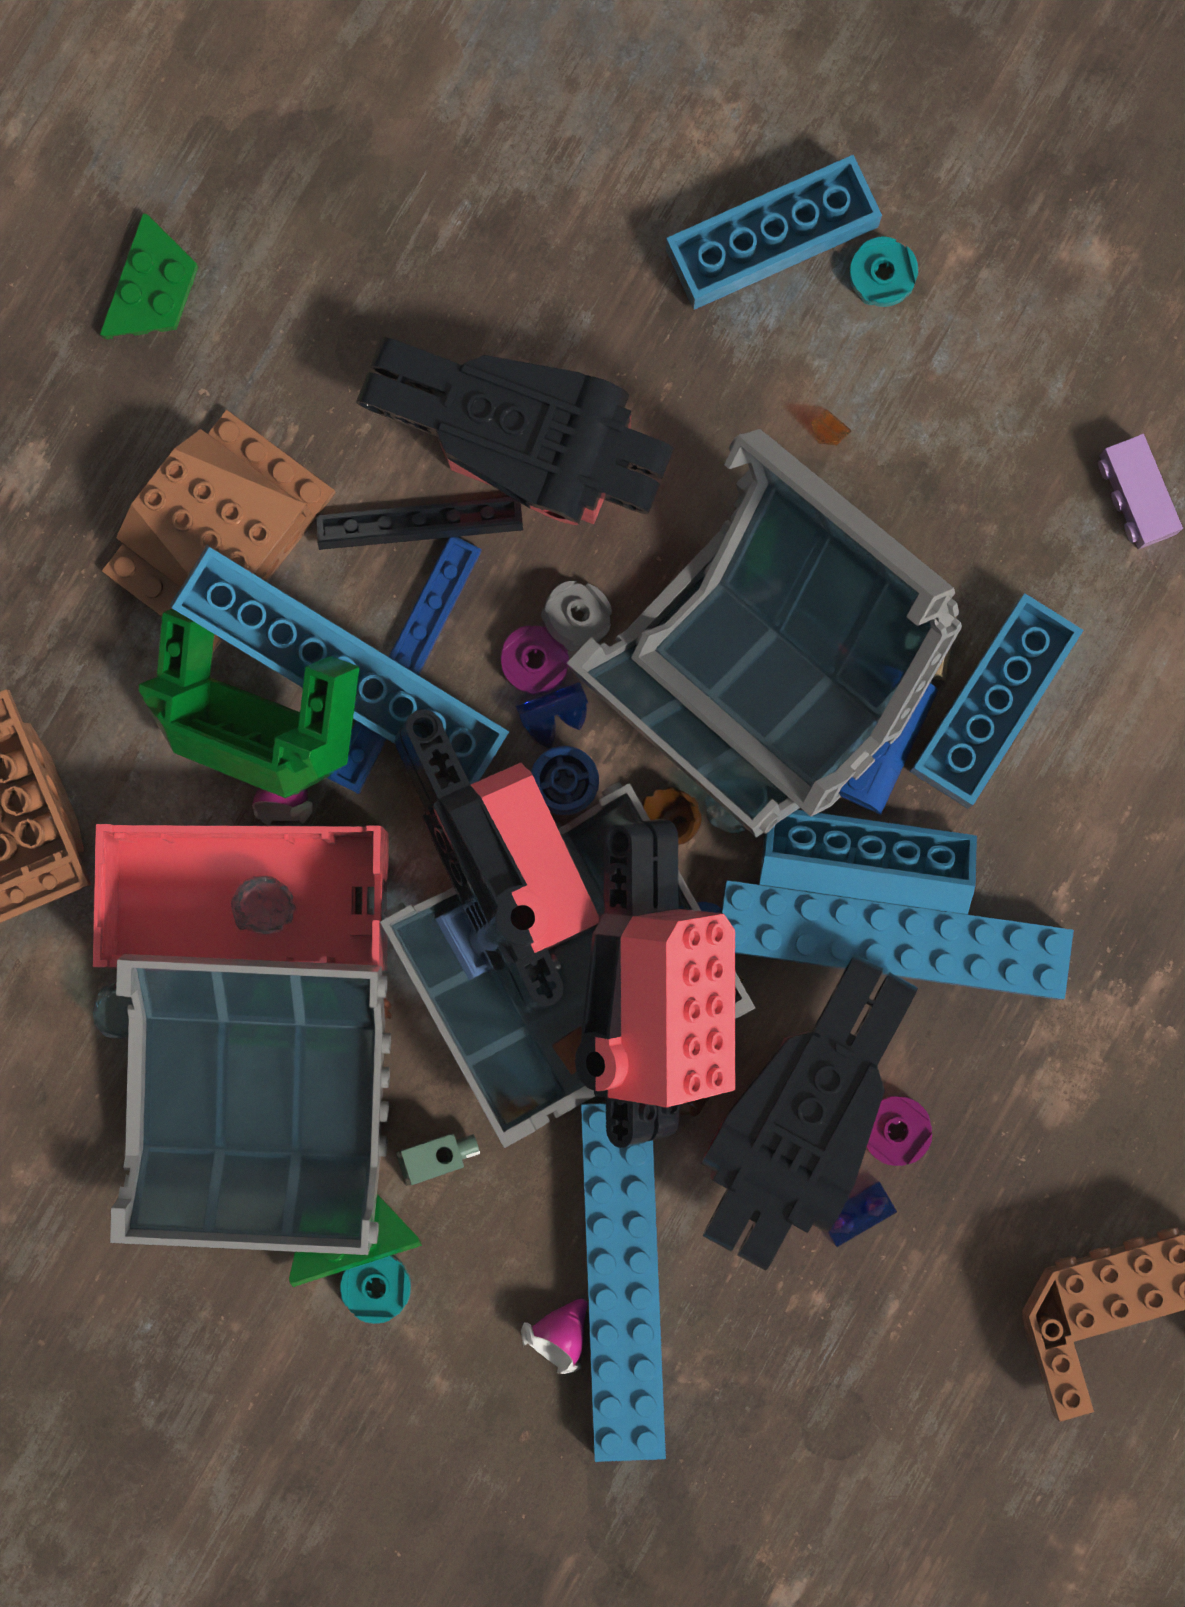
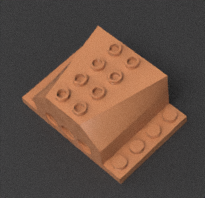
M226 410L208 434L200 429L174 448L135 498L116 537L122 545L103 568L102 572L161 617L163 612L172 609L170 606L171 602L206 545L268 582L315 521L316 515L322 512L336 492ZM215 634L213 652L223 640Z
M7 689L0 692V923L91 885L79 856L80 853L84 852L78 819L55 764L31 723H24L22 721L11 692Z

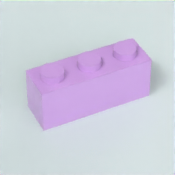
M1144 434L1108 447L1100 454L1101 460L1098 461L1100 472L1105 480H1110L1114 490L1111 493L1114 506L1118 511L1123 512L1127 521L1124 524L1126 535L1131 543H1136L1138 550L1177 535L1183 529Z

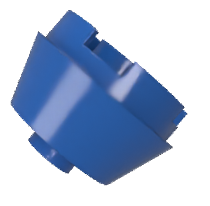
M571 746L551 748L536 760L531 770L549 811L554 814L570 815L580 812L593 801L599 787L597 767L590 756L578 748Z

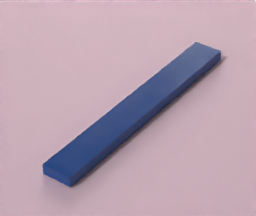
M457 537L448 538L389 655L391 659L420 675L482 552L480 548ZM356 720L351 730L347 765L329 775L328 779L360 794L387 739Z

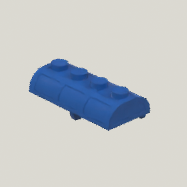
M876 662L874 664L878 670L897 686L906 673V670L885 662ZM868 677L861 694L878 708L888 698L889 694ZM930 683L901 735L891 745L885 742L872 756L875 762L857 780L851 777L839 792L841 797L880 815L882 814L938 693V689ZM856 705L832 756L869 718Z

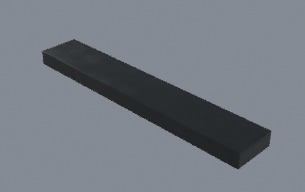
M511 497L316 515L319 550L523 531L521 503Z

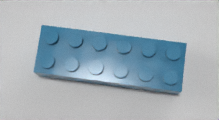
M851 155L667 237L666 252L691 306L695 310L878 228L882 214L854 155Z
M1024 593L1013 607L909 772L967 809L973 806L1084 630Z
M796 810L778 822L768 833L764 834L759 885L968 914L976 887L977 835L817 813L810 817L805 811Z

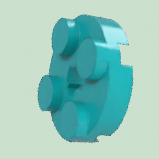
M876 237L866 241L855 253L849 268L850 283L855 293L864 304L878 307L893 306L902 302L911 294L918 277V263L913 251L908 246L905 247L891 237ZM879 264H886V269L889 266L892 268L893 273L889 274L887 280H882L881 277L878 278L874 272L878 271Z
M391 1255L346 1270L341 1280V1297L345 1306L359 1320L373 1324L384 1323L400 1314L408 1303L411 1295L410 1275L404 1263ZM371 1278H380V1283L386 1285L385 1293L380 1292L381 1297H373L372 1291L366 1289L367 1282H373Z

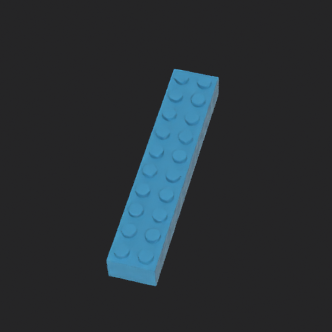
M206 545L170 604L172 609L302 688L305 666L326 657L332 656L359 666L353 719L395 743L396 733L413 712L421 709L430 710L440 719L470 785L480 780L509 733L508 730L208 545ZM414 731V733H415L418 737H421V738H422V736H421V734H420L419 732Z
M728 880L725 882L721 909L722 914L726 916L735 929V954L846 969L849 961L856 953L883 968L881 975H887L891 972L902 978L1056 1000L1065 999L1074 932L1072 929Z
M606 1103L581 1104L595 1462L666 1459L653 1140L626 1148L614 1146L609 1141L606 1133Z

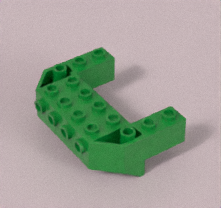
M174 609L163 612L157 677L140 683L138 691L173 753L283 798L298 794L300 791L315 785L347 765L359 666L332 656L305 666L300 712L211 678L214 634Z

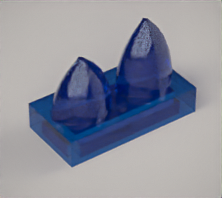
M578 682L518 705L516 709L523 726L527 728L529 734L541 745L551 748L556 734L554 716L559 715L560 719L568 726L580 730L586 719V704L589 702L582 685Z
M880 1181L875 1182L847 1199L839 1217L828 1232L836 1247L897 1213Z

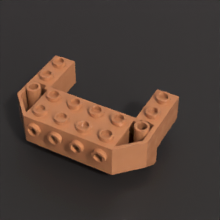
M1178 1227L1163 1229L1157 1232L1158 1236L1144 1239V1236L1128 1239L1123 1242L1124 1246L1110 1249V1246L1097 1248L1089 1251V1256L1076 1259V1256L1062 1258L1055 1261L1056 1265L1044 1269L1022 1310V1317L1027 1341L1033 1347L1052 1415L1059 1422L1094 1412L1075 1349V1341L1185 1310V1231L1179 1230Z

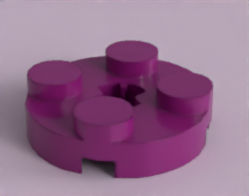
M523 626L515 630L503 645L501 664L504 676L514 688L530 695L547 693L555 689L564 680L569 667L567 664L569 661L568 650L563 644L552 637L545 626ZM534 651L537 654V651L543 653L544 657L541 659L543 665L540 668L536 669V666H534L532 669L526 665L529 661L527 656L529 652Z
M890 1096L882 1099L867 1144V1150L875 1159L887 1165L903 1166L918 1161L927 1152L932 1142V1126L927 1111L918 1102L907 1097ZM901 1121L906 1126L903 1131H907L905 1138L897 1137L893 1141L888 1136V1133H891V1131H888V1127L891 1123L897 1125Z

